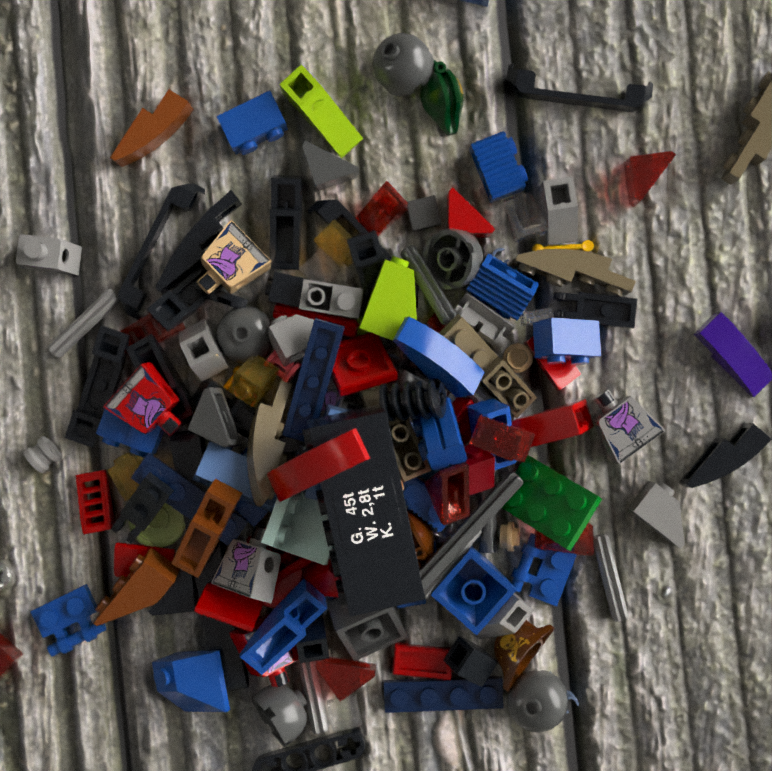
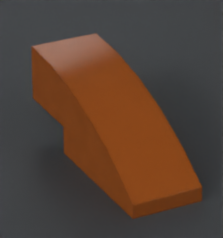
M168 89L153 114L144 108L141 109L110 158L119 166L124 167L151 153L166 142L184 124L194 110L191 104Z
M215 479L206 491L171 564L199 578L243 493Z

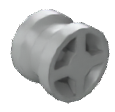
M41 436L34 447H28L23 452L31 466L42 474L49 469V465L52 462H58L62 459L59 449L45 436Z

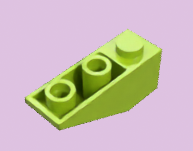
M302 64L279 84L283 96L341 159L363 140V137L324 88Z

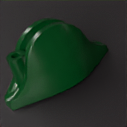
M434 60L433 72L428 82L424 86L421 84V103L427 114L448 136L457 134L464 101L463 89L458 78L450 69L446 68L445 63Z

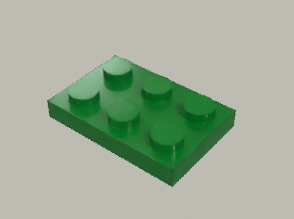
M526 454L515 472L522 479L523 485L504 504L502 509L571 551L602 498Z

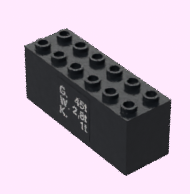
M378 404L307 420L308 428L302 430L307 451L356 428L370 456V459L321 482V489L316 490L321 516L327 514L328 520L322 521L328 547L334 545V550L329 551L334 577L341 576V579L335 580L341 608L348 607L349 615L352 617L424 600V589L386 411Z

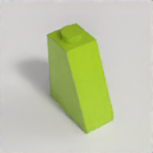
M392 256L391 261L383 260L361 318L360 329L393 341L405 317L410 316L417 320L414 270L407 268L409 265L408 261Z

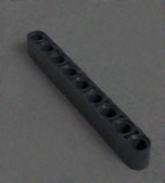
M190 430L175 432L170 436V447L175 470L204 491H207L209 486L192 480L206 449L204 437ZM184 516L187 531L191 520ZM220 540L199 578L195 577L199 598L206 584L212 583L214 575L226 553L224 543ZM202 615L209 651L219 650L227 692L249 688L248 669L240 658V654L229 632L238 628Z

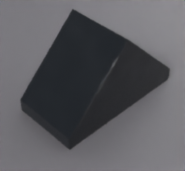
M182 570L176 577L173 585L148 612L152 616L195 612L194 610L199 600L195 576Z

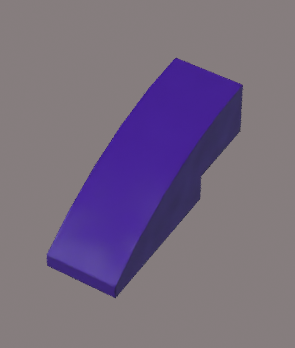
M722 312L714 313L693 334L712 353L711 357L751 397H755L772 380V371L744 335Z

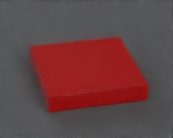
M368 333L341 341L331 377L340 397L379 386L381 383L398 380V373L379 335Z

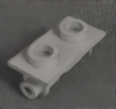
M466 292L454 309L455 313L462 316L473 329L476 327L479 330L477 334L489 342L492 347L496 345L500 348L515 328V325L468 292Z

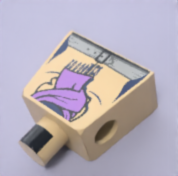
M231 220L202 255L201 262L207 272L196 282L208 295L220 284L232 294L266 273L271 268V260Z

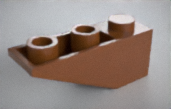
M150 548L144 557L139 554L129 567L130 574L127 577L121 575L114 584L112 596L108 597L105 595L97 605L95 610L99 613L93 624L99 626L157 604L175 582L180 568L172 565L170 560L153 548Z

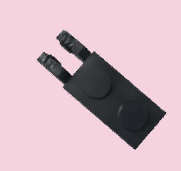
M554 292V300L559 302H576L575 312H567L565 310L552 311L551 318L597 320L599 325L635 328L638 300L636 298L578 292L577 294Z
M149 472L119 513L121 516L114 523L111 530L117 533L125 526L126 521L129 520L136 526L126 539L127 542L132 544L142 531L144 532L175 490Z

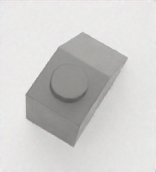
M295 314L289 318L284 315L271 322L268 336L284 367L304 357L314 322L313 319Z
M648 481L627 509L672 545L681 549L685 543L680 503L672 496L675 492L661 481L658 485Z

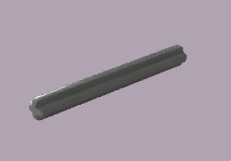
M510 472L419 569L424 590L429 587L523 485L522 479L517 474Z

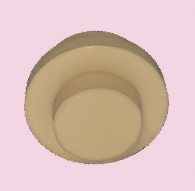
M516 343L506 348L503 360L515 373H521L531 366L533 356L526 345Z
M514 522L501 524L500 547L507 548L508 551L513 552L514 547L520 545V528H515Z

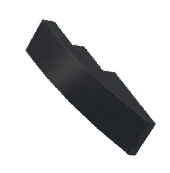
M232 190L215 203L184 237L169 259L156 285V289L160 293L165 294L168 290H172L202 265L201 257L205 253L204 249L223 230V226L219 222L242 205Z

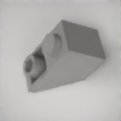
M573 176L543 181L538 190L548 246L578 241V204Z
M304 279L299 309L359 319L363 289Z
M206 319L179 332L181 349L190 368L202 382L229 368Z
M514 593L477 636L463 623L460 627L478 639L515 634L534 610Z

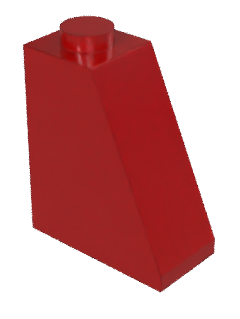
M586 399L511 420L515 445L513 449L518 451L578 436L593 428L594 425Z

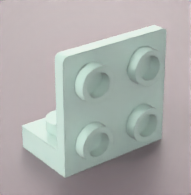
M303 492L282 502H279L277 498L261 543L322 565L328 564L330 559L329 551L334 548V545L329 547L327 545L322 521L328 520L327 514L321 516L317 500L304 497Z

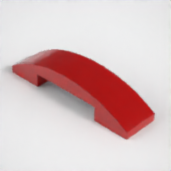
M355 428L268 472L267 476L279 502H282L370 459V456Z

